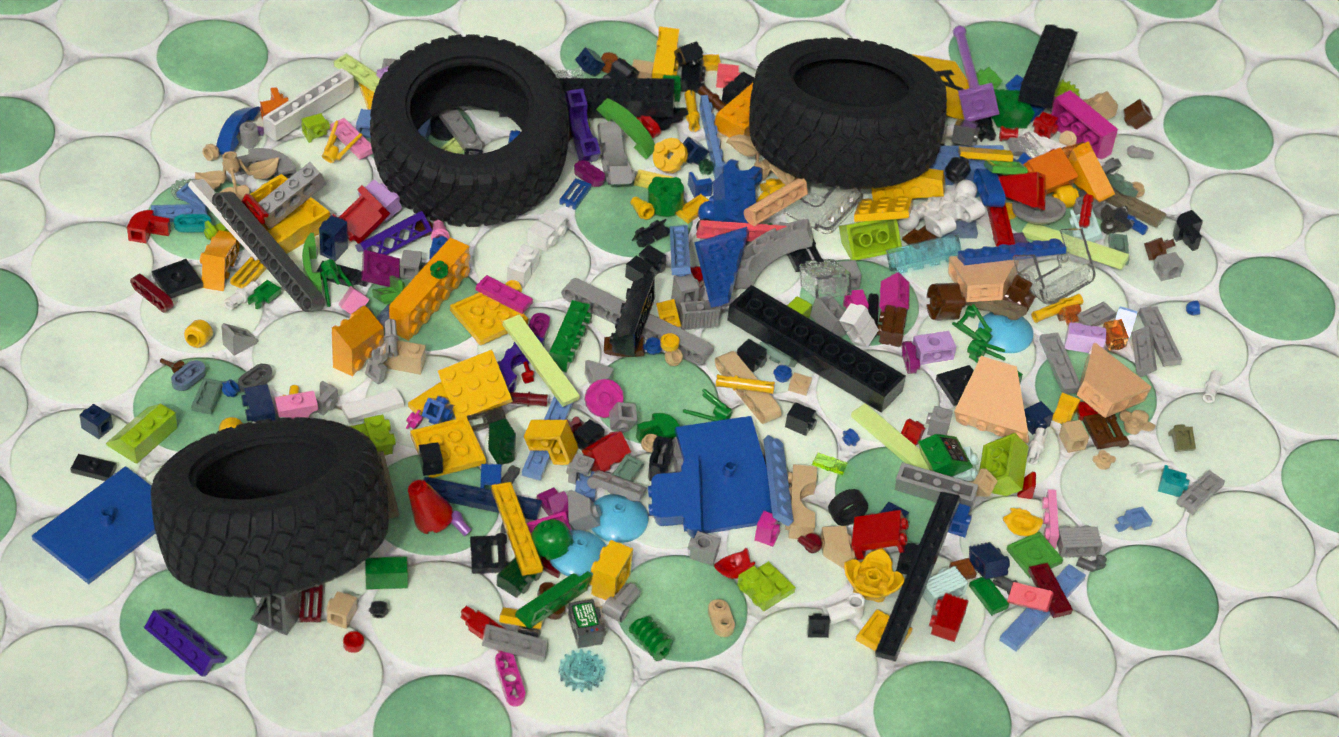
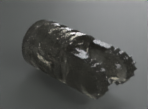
M501 406L467 416L468 421L479 418L483 420L482 424H476L471 427L473 432L489 428L490 423L506 419Z

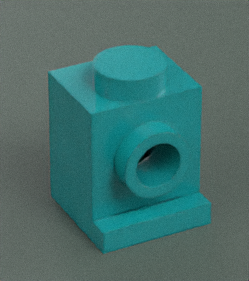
M1165 465L1160 478L1158 492L1180 497L1183 490L1187 491L1190 480L1186 479L1187 473L1168 469L1169 466Z

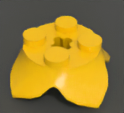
M883 548L870 552L862 562L856 559L844 562L845 575L853 587V593L861 594L866 600L878 603L883 602L889 594L896 592L905 580L903 574L893 572L891 558Z

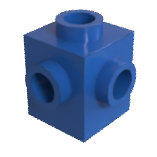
M442 396L428 398L421 416L429 419L428 422L432 424L450 421L453 416L454 405L448 403L449 399Z

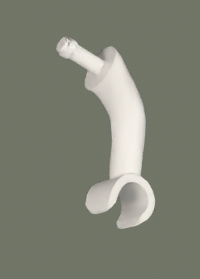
M1159 461L1146 464L1137 462L1133 463L1131 467H1138V472L1135 473L1137 475L1147 470L1164 469L1165 465L1169 466L1168 469L1173 470L1171 466L1174 462Z

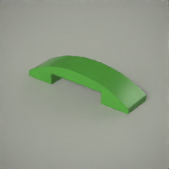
M607 98L596 109L608 122L613 119L636 143L634 148L645 160L654 152L655 143L646 128L623 106Z
M310 233L303 246V273L322 294L320 272L312 273L310 259H316V244L314 233Z

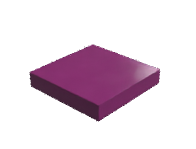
M368 250L363 251L361 281L390 287L389 276L394 275L400 279V258Z

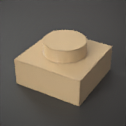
M794 372L788 391L806 396L812 383V377Z

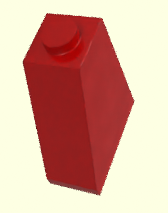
M1032 172L999 176V181L1006 197L1041 211L1045 210L1044 174Z

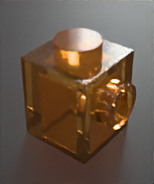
M1122 319L1104 322L1103 328H1106L1105 343L1108 351L1114 349L1121 350L1126 347L1129 336Z

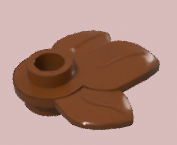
M606 52L602 55L601 59L605 62L602 71L605 73L610 72L611 65L614 61L618 60L615 53Z

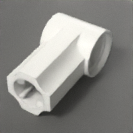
M852 593L847 597V600L824 607V616H829L830 625L847 619L859 620L864 614L865 598L859 593Z

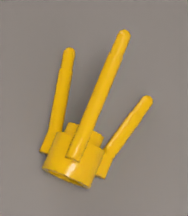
M335 121L322 158L329 163H334L336 159L340 161L341 157L362 136V133H359L339 153V148L334 145L337 138L335 132L338 126V121Z

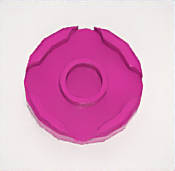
M596 380L590 384L585 393L586 407L597 417H609V412L617 402L623 403V391L613 380Z

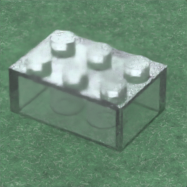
M824 259L823 262L806 261V264H800V285L815 299L852 295L851 273L834 261V259Z

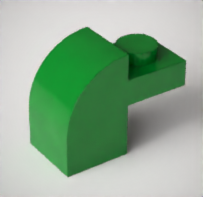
M653 413L651 421L637 424L636 438L640 443L647 434H655L673 440L676 437L675 427L680 425L675 418L668 414Z

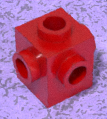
M1042 112L1033 122L1035 127L1034 133L1051 139L1059 129V125H1057L1058 117Z

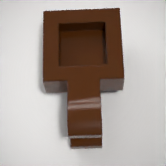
M1162 237L1144 243L1149 260H1154L1156 256L1167 254L1166 249L1176 246L1174 239L1163 241Z

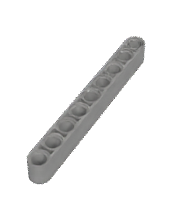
M573 278L561 291L566 301L571 303L574 300L590 304V313L613 324L616 323L617 318L621 317L622 303H626L578 278ZM649 314L642 334L645 340L651 337L661 340V337L666 333L675 334L679 337L678 349L682 352L683 358L699 366L703 365L712 355L714 349L709 342Z

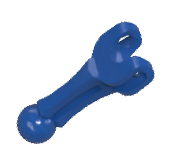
M730 159L723 166L725 172L755 180V188L763 177L762 168L753 166L749 170H739V161ZM713 195L709 198V201L700 205L698 209L700 220L708 218L714 221Z

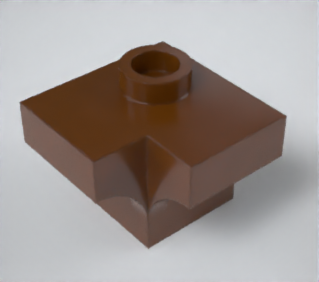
M1016 275L1002 300L1027 307L1028 312L1035 299V296L1030 291L1033 283Z

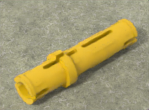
M690 90L684 93L688 111L686 119L689 123V130L693 131L694 129V132H697L700 129V114L697 111L695 92L692 91L691 95Z
M1078 293L1069 298H1062L1057 303L1033 311L1031 317L1035 323H1038L1061 312H1069L1071 308L1083 304V297Z
M717 374L716 387L733 388V391L741 389L774 393V381L739 378L738 375L731 377Z

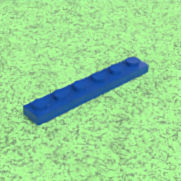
M1052 238L1048 241L1035 240L1031 243L1018 242L1014 245L1001 244L997 247L967 248L963 251H958L957 258L965 266L1066 254L1067 247L1059 239Z

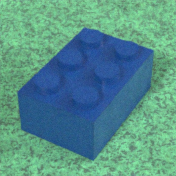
M725 171L713 181L714 221L748 223L744 216V210L756 203L755 180Z

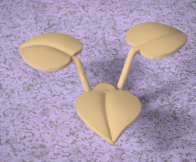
M734 135L726 141V143L730 144L742 155L751 157L756 154L754 166L760 167L763 170L761 181L767 179L770 171L785 185L795 180L796 177L780 170L766 159L759 162V152L753 146L751 137L747 135Z
M229 151L222 155L223 171L195 172V180L204 179L215 190L220 187L221 183H225L227 179L226 171H228L232 177L233 187H227L220 192L231 191L242 201L245 194H250V190L246 185L237 186L234 173L239 171L240 166L249 176L253 175L255 179H265L271 177L276 172L279 158L260 161L246 168L241 159L237 158L236 152Z

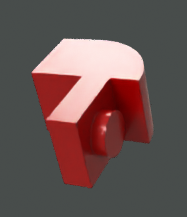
M143 210L132 216L127 226L128 241L147 244L150 234L169 237L171 233L170 218L154 216V210Z

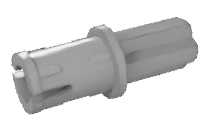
M387 319L385 321V336L383 337L386 354L390 358L393 357V353L394 357L398 356L397 341L399 336L397 335L396 321L394 319Z

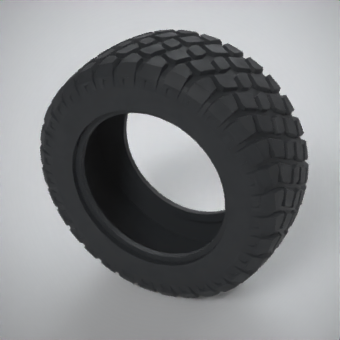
M460 34L448 36L447 39L444 37L433 39L431 43L424 42L414 47L415 50H408L400 56V60H395L388 67V71L384 72L380 78L379 85L376 86L370 113V142L374 162L382 182L390 192H395L400 197L399 202L407 209H413L414 213L423 211L425 217L429 216L430 220L446 221L448 225L461 227V224H465L466 227H480L482 223L488 226L498 224L499 220L506 222L516 218V215H523L530 211L532 206H537L542 202L545 196L549 195L553 190L566 161L569 145V114L565 93L559 79L552 69L536 54H532L530 50L520 45L516 46L514 42L505 39L499 41L498 37L487 35L480 37L479 34H466V37H462ZM461 106H479L493 109L512 119L522 130L507 145L481 154H458L443 150L428 142L418 132L420 127L434 115L444 110Z
M827 37L815 38L813 40L807 39L794 42L768 54L758 65L752 86L749 108L751 141L759 154L775 167L799 179L804 178L811 183H822V185L829 187L839 186L844 189H853L854 187H857V189H871L872 187L876 189L897 185L922 175L935 162L945 128L947 109L946 87L937 72L925 62L912 54H908L898 48L894 49L886 44H877V42L869 40L860 41V39L855 38L844 39L843 37H831L830 39Z
M291 417L276 418L273 421L265 419L256 421L253 424L248 422L236 425V428L222 429L216 434L212 433L204 436L178 451L159 469L151 485V506L155 533L169 572L186 586L218 596H234L236 598L270 597L273 594L293 593L294 590L302 591L313 588L315 584L327 583L335 577L338 578L370 557L382 544L388 532L389 506L387 487L376 446L364 433L350 426L326 419H311L308 417H295L294 419Z

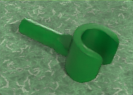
M972 306L967 307L965 314L959 320L961 323H964L968 317L975 319L976 313Z

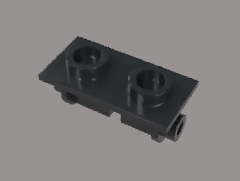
M992 117L975 120V122H978L977 127H980V142L984 138L990 141L995 140L996 132L993 128Z
M666 219L660 222L656 220L647 228H639L635 231V236L631 241L637 240V245L644 248L655 242L652 236L655 237L656 241L667 237L670 230L664 226Z

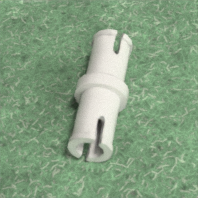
M251 281L244 288L237 289L235 294L224 300L226 308L233 310L240 303L247 302L248 297L254 294V289L258 287V284Z
M1213 370L1205 384L1206 390L1203 394V400L1207 403H1212L1215 400L1216 393L1220 390V381L1223 374L1219 370Z
M1037 428L1033 440L1029 443L1030 449L1027 455V462L1029 464H1037L1040 453L1044 451V442L1048 435L1047 430L1044 432V428Z

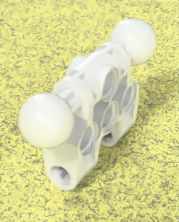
M966 179L956 185L955 191L947 190L942 197H929L925 202L918 204L917 210H911L909 218L897 219V222L902 229L909 231L916 228L919 220L923 218L926 230L938 237H942L956 230L955 221L957 219L970 223L984 216L985 208L975 198L977 194L976 185L974 182Z

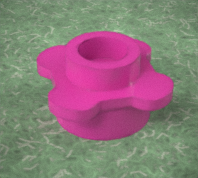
M420 409L416 414L412 412L406 419V422H408L406 429L411 427L414 430L420 425L424 419L420 415Z

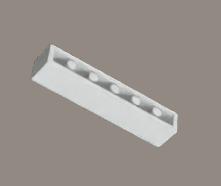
M341 68L263 117L264 133L273 140L278 141L300 127L302 118L322 113L354 93V76Z

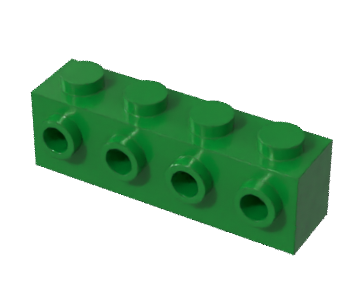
M571 301L550 349L549 355L563 372H567L570 364L574 362L576 350L580 348L581 338L585 336L587 324L591 322L590 304Z

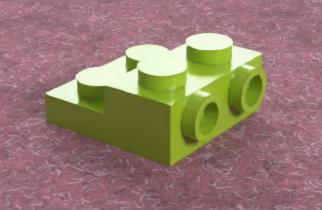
M383 415L364 418L363 424L350 426L369 437L378 452L384 451V455L393 454V445H396L395 436L393 433H389L391 431L389 419H384Z
M769 561L758 568L753 566L738 576L737 582L740 591L745 593L752 600L753 604L759 606L763 611L793 594L796 588Z

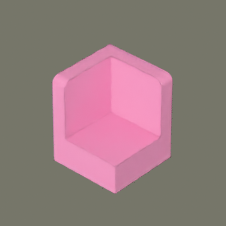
M350 286L338 305L346 312L352 314L360 306H365L369 298Z

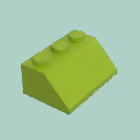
M897 219L862 221L839 226L841 243L850 260H860L903 251Z
M161 403L147 407L106 442V446L137 464L177 429L176 412Z
M1016 433L983 445L980 469H987L998 480L991 492L993 494L1008 496L1023 490L1029 447Z

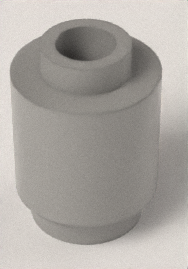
M245 122L240 125V142L245 148H254L258 143V126L253 122Z

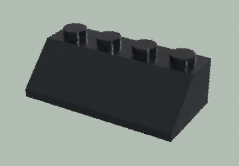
M649 274L633 281L631 288L627 289L626 303L621 305V317L616 319V331L611 333L610 336L612 352L635 357L655 300L654 274Z

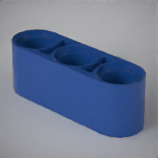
M977 168L973 178L983 205L1002 208L1005 205L1006 196L997 174L990 172L988 169Z

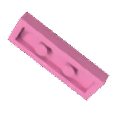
M345 118L338 120L335 135L347 146L359 132ZM334 123L330 124V131H332ZM363 136L349 149L360 160L373 154L371 144Z
M1048 489L1046 497L1042 499V509H1045L1043 524H1046L1044 537L1055 549L1059 538L1056 490Z

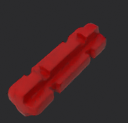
M1085 194L1083 197L1084 204H1082L1080 227L1087 228L1090 224L1089 218H1091L1093 195Z

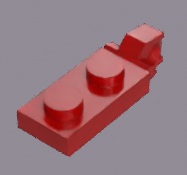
M468 606L461 610V619L465 621L468 630L482 640L486 624L505 629L480 611L475 612Z

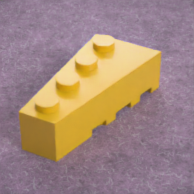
M929 168L922 175L907 182L874 189L872 187L873 201L883 197L897 199L899 196H908V198L912 199L942 197L946 187L944 170Z

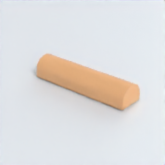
M797 178L746 208L744 216L747 222L755 226L808 194L806 180L804 178Z

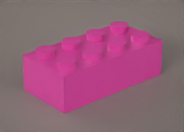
M1071 90L1055 97L1051 115L1058 117V131L1061 134L1064 131H1072L1077 137L1076 146L1089 141L1096 157L1101 160L1110 156L1118 129Z

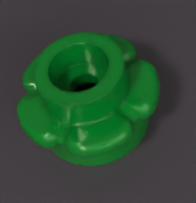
M443 261L433 263L430 267L431 275L437 279L446 277L448 265Z

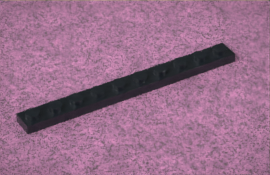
M940 492L875 651L876 657L891 661L897 660L961 501L960 495Z

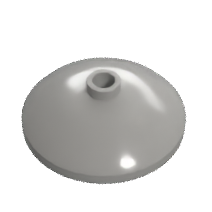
M1045 195L1044 211L1016 200L1012 204V211L1017 217L1028 223L1045 225L1060 220L1066 214V205L1057 198Z

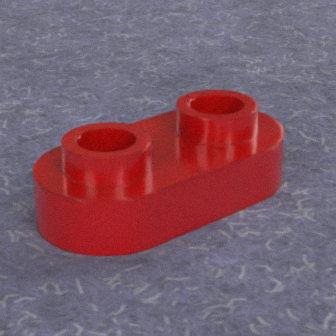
M636 117L652 138L660 135V127L651 117Z

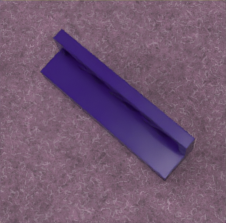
M420 211L360 242L355 247L358 252H363L368 247L375 246L379 248L378 253L387 255L432 231L423 211ZM419 220L422 221L426 229L422 232L414 230L415 224ZM402 229L410 232L407 240L399 238ZM385 238L394 239L392 248L383 246Z
M169 609L153 610L144 626V629L201 677L207 676L213 664L224 663L227 658Z

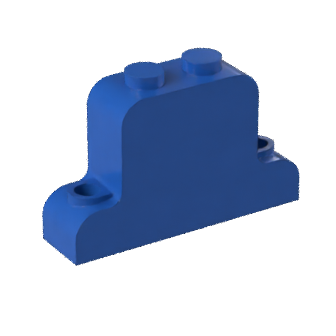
M693 456L684 460L683 465H681V472L656 474L651 480V486H648L649 498H652V504L648 505L649 516H654L655 522L659 526L683 525L684 532H688L691 538H695L697 531L703 533L701 463L699 456Z

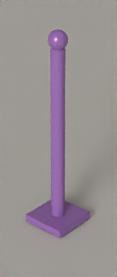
M956 26L953 30V35L957 40L969 89L958 91L964 119L975 121L999 115L993 84L988 83L979 86L966 38V29L963 26Z

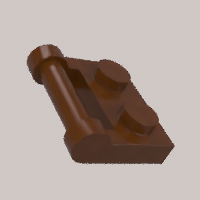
M1101 414L1084 416L1083 423L1097 450L1116 446L1124 448L1129 445L1127 436H1124L1116 421V414L1106 418ZM1108 424H1110L1116 437L1113 436Z

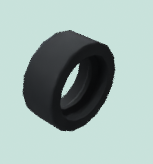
M848 489L839 493L828 505V511L837 525L841 526L853 524L854 517L864 516L868 510V502L857 489Z

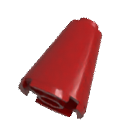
M413 481L408 487V495L415 526L424 534H428L431 531H434V533L442 531L452 521L451 516L454 511L451 504L426 481Z

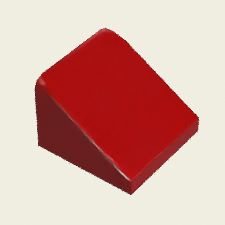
M1031 472L1024 477L1023 490L1017 492V497L1033 498L1036 487V472Z

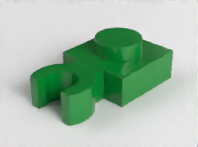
M266 280L254 289V294L248 297V304L256 302L255 309H260L264 301L269 304L281 294V288Z

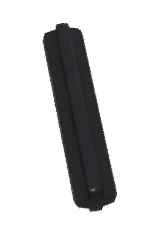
M870 293L868 312L878 328L879 296L878 294Z

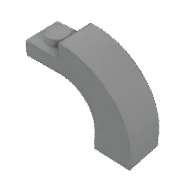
M252 148L248 149V155L237 157L241 159L246 168L254 163L278 157L279 163L276 172L273 174L274 177L283 174L289 179L296 173L295 165L291 159L273 149ZM241 166L239 171L235 173L236 176L246 174Z

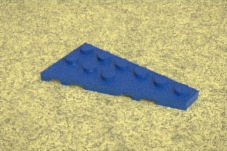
M747 227L694 242L711 308L730 302L749 233Z

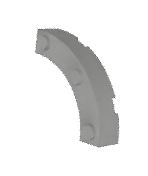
M616 122L599 123L597 126L599 146H603L601 163L606 182H608V185L632 184V181H635V172L631 170L628 158H625L622 142L624 131Z
M809 219L787 223V227L779 230L774 228L750 242L743 251L734 284L735 289H747L750 285L754 286L755 280L761 271L779 257L799 249L812 247L813 233Z

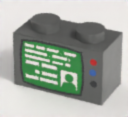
M594 599L570 602L568 618L577 648L601 645L603 636L606 635L604 623L600 622V608L595 606Z

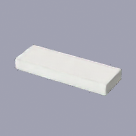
M394 389L342 405V411L348 422L352 423L404 407V401L398 390Z

